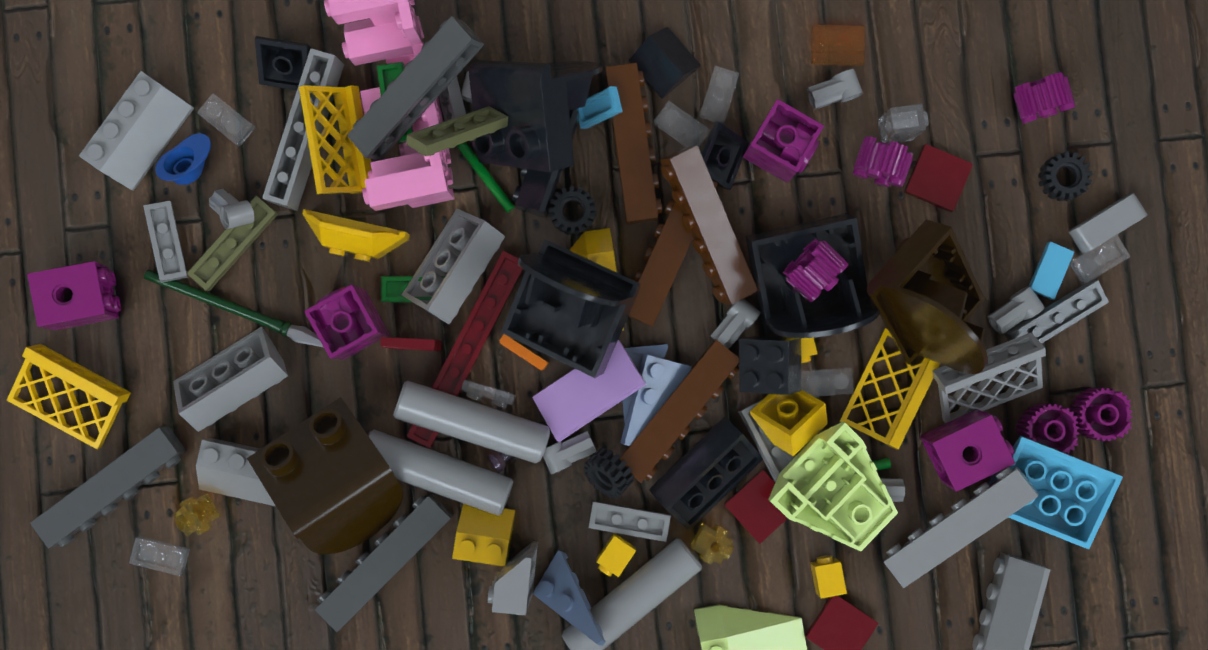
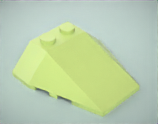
M841 422L815 435L779 473L769 497V501L788 519L830 536L832 539L859 551H862L898 513L876 471L877 468L874 462L870 459L864 441L845 422Z
M720 604L694 609L701 650H807L801 617L771 612H758L745 608L739 609Z

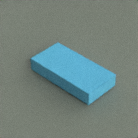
M610 86L588 97L585 107L576 109L579 111L581 129H588L623 112L617 87Z
M1051 241L1047 242L1029 284L1034 293L1050 300L1055 299L1074 251Z

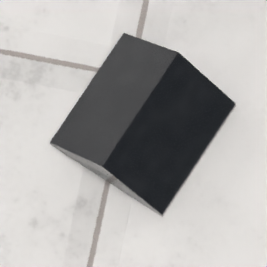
M668 27L650 35L629 59L630 63H637L638 71H643L644 79L661 99L666 97L701 67V64Z
M256 36L255 48L259 84L297 90L311 48L309 44Z
M715 121L701 155L712 181L718 183L717 186L731 190L749 142L719 121Z

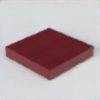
M925 144L921 149L904 193L946 211L953 212L973 163Z
M381 337L380 346L387 349L442 350V341Z
M763 469L724 503L728 510L759 544L788 519L769 501L775 482Z
M832 596L827 600L805 634V637L823 650H862L879 623L840 596Z

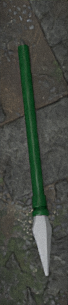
M147 270L144 274V279L269 327L271 330L282 334V336L290 337L295 342L323 347L317 334L304 326L292 325L291 322L271 318L177 280L161 283L158 273Z

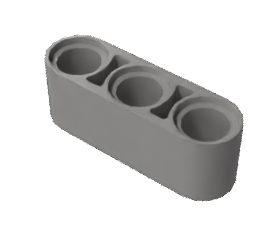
M1133 192L1070 229L1068 233L1080 252L1084 254L1137 223L1148 214Z

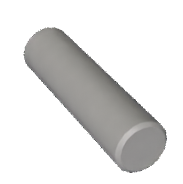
M408 380L403 384L393 414L395 419L532 463L541 461L550 435V429L547 425Z
M375 429L368 433L369 438L388 463L397 480L497 516L503 513L513 486L512 478Z
M676 538L591 607L590 612L594 621L599 623L603 631V638L606 641L603 646L597 645L572 624L563 630V640L570 650H604L702 570L701 563L680 538Z

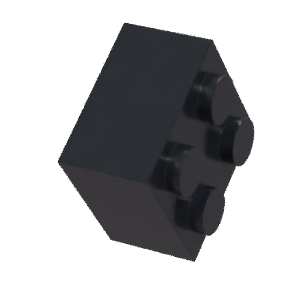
M751 336L739 339L740 392L790 395L801 391V338Z

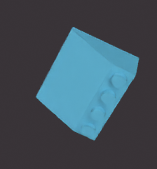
M1020 436L1012 447L1015 453L1012 455L1015 464L1010 466L1012 470L1017 466L1037 490L1039 496L1008 518L1090 549L1123 476ZM997 473L993 474L988 485L997 480L995 476Z

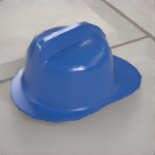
M201 133L189 136L172 150L161 156L155 167L156 175L161 180L173 181L178 185H188L195 182L201 176L205 164L204 160L210 152V139Z

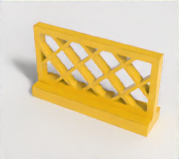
M300 86L299 92L317 194L362 193V188H366L365 179H369L368 171L372 170L371 159L365 158L347 136L353 129L355 122L364 116L359 86ZM310 93H313L320 101L317 107L311 103ZM332 94H334L335 106L329 101ZM324 106L332 114L329 121L321 114ZM316 119L324 127L321 134L315 128ZM336 120H338L340 133L333 127ZM329 133L336 140L333 147L325 140ZM321 146L329 153L326 160L320 156L319 149ZM341 146L343 147L344 159L338 154ZM333 159L341 166L338 173L330 167ZM325 173L333 179L330 187L325 186ZM345 173L348 176L349 186L342 179Z
M885 328L839 422H845L848 426L898 450L933 380V370L938 369L940 363L924 357L920 364L911 366L906 363L907 368L893 372L888 358L901 353L898 351L889 355L886 354L883 344L887 336L891 338L892 336L888 329ZM880 350H881V351H882V354H883V357L877 358V356H878V354H879V352H880ZM885 359L890 374L875 378L872 370L873 364ZM919 367L916 375L914 376L912 369ZM909 371L912 379L910 387L899 390L894 375ZM870 373L872 380L866 381ZM891 377L896 391L882 396L877 381ZM873 383L878 397L864 402L860 391L864 385ZM907 391L903 400L901 393ZM897 394L901 406L899 410L888 413L883 399ZM857 397H859L861 403L854 405ZM880 400L885 415L870 419L865 405ZM862 406L867 421L856 424L847 419L851 409ZM896 414L893 422H891L889 416ZM883 418L887 419L890 428L886 437L875 433L872 425L873 421ZM868 423L870 430L861 425Z
M42 344L26 347L22 355L25 361L7 401L97 450L102 448L122 403L127 402L131 392ZM32 364L40 368L43 378L33 381L30 373ZM58 377L62 379L66 390L56 393L51 378ZM44 381L49 395L39 398L35 383ZM28 386L32 401L26 402L18 397L22 387ZM80 389L84 391L88 403L78 405L74 390ZM64 393H67L72 408L66 410L61 409L57 397ZM50 398L55 413L48 414L44 412L41 404L42 400ZM101 401L112 406L108 416L102 418L96 404ZM90 405L95 420L85 423L80 408ZM73 410L78 425L73 427L68 425L63 413ZM96 423L99 431L97 439L89 436L86 425Z

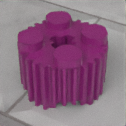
M1061 72L1014 87L1016 93L1013 95L1022 124L1037 120V115H1039V118L1042 117L1044 119L1057 115V109L1063 112L1075 108L1068 77H1064Z
M871 136L864 137L854 165L853 175L863 179L868 177L874 178V183L883 187H889L890 185L903 187L913 159V153L907 152L908 147L898 142L876 143L877 138Z
M817 239L807 244L803 249L804 252L795 262L792 260L783 271L787 276L786 281L810 303L820 295L822 289L826 291L831 290L839 281L836 276L848 266L845 259L826 241H818Z
M1088 388L1085 391H1081L1080 395H1076L1077 399L1072 400L1074 404H1070L1069 411H1073V416L1078 417L1076 419L1078 421L1076 426L1079 427L1077 432L1081 433V436L1092 440L1111 441L1116 440V437L1123 438V434H1128L1127 430L1132 429L1130 426L1132 422L1129 421L1133 418L1130 415L1132 410H1129L1131 400L1126 399L1127 395H1122L1123 392L1115 391V389Z
M1034 404L1033 407H1028V410H1024L1025 414L1020 416L1022 419L1018 420L1016 424V434L1019 437L1023 436L1060 452L1069 454L1070 450H1074L1073 446H1078V438L1076 437V435H1079V432H1077L1079 427L1076 426L1078 423L1076 419L1078 417L1073 416L1074 412L1069 411V408L1062 407V405Z

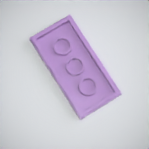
M618 340L604 374L593 378L574 369L532 398L556 441L560 442L647 384L624 346Z

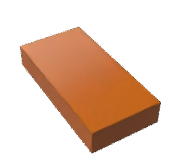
M503 334L499 340L500 344L541 371L545 370L549 362L513 338Z

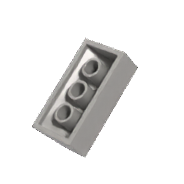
M140 71L82 150L79 157L102 173L134 191L193 111L194 107Z
M456 209L401 295L445 323L450 324L458 314L466 297L471 293L480 275L485 271L494 253L499 249L505 236L486 221ZM415 297H432V299L419 300Z
M263 327L258 328L173 381L178 414L198 432L207 426H211L218 419L235 411L239 406L252 398H256L263 391L288 377L284 361Z
M215 438L201 441L196 463L199 490L275 506L247 460L249 456L260 450V448Z
M531 542L509 560L506 566H503L501 572H497V576L492 581V585L489 586L488 603H492V612L526 615L533 595L538 542Z
M1000 552L999 558L994 562L993 572L995 574L993 582L987 588L986 597L988 600L986 608L980 613L979 622L981 626L979 633L973 639L972 647L973 650H1029L1050 569L1032 561Z

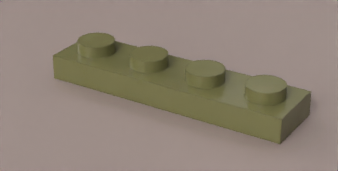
M488 106L407 134V145L418 151L421 155L432 156L439 151L453 148L458 144L475 140L477 137L494 133L499 129L507 127L508 116Z
M255 196L250 202L254 212V222L226 229L187 272L206 291H210L278 215L260 197Z

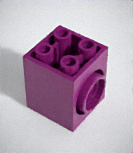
M777 99L742 158L788 183L797 172L802 173L819 145L820 141L817 138L824 125Z
M93 261L27 274L37 327L56 331L119 318L118 311H121V303L119 297L114 294L113 286H116L115 274L112 270L110 271V268Z
M355 285L342 287L325 295L316 302V305L304 311L330 359L345 360L381 340V337L390 335L367 291Z
M978 409L919 436L941 483L955 492L1015 464L1012 455L1015 454L1008 440L1004 441L1000 433L1003 427L999 419Z

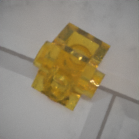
M208 494L197 499L192 496L179 504L181 508L173 514L178 529L184 532L186 537L195 532L198 536L212 529L211 523L221 516Z
M703 522L691 543L692 549L700 553L698 557L711 565L714 561L721 564L723 559L728 560L734 549V546L731 545L733 540L728 536L729 531L717 524L713 528ZM713 542H717L716 546L710 547Z

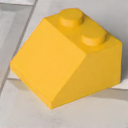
M802 389L790 395L768 394L750 411V415L770 441L792 456H795L827 425L826 403Z
M463 503L452 559L505 567L508 562L515 510L504 508L503 513L497 516Z

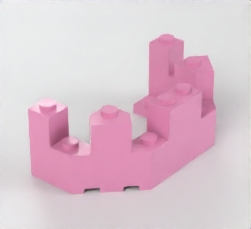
M324 0L328 17L332 16L338 25L344 24L346 42L342 43L345 58H349L355 66L385 59L387 64L403 62L405 66L422 50L424 33L419 16H416L414 8L411 7V5H415L414 0ZM380 87L360 91L363 115L369 111L371 104L381 97ZM439 97L434 100L413 124L414 132L444 122ZM407 142L399 144L401 156L370 162L372 170L368 171L369 179H365L366 188H362L365 204H370V207L375 211L406 204L416 208L454 200L453 188H448V185L453 184L451 167L448 168L447 165L451 164L450 150L447 148L432 156H424L408 146Z

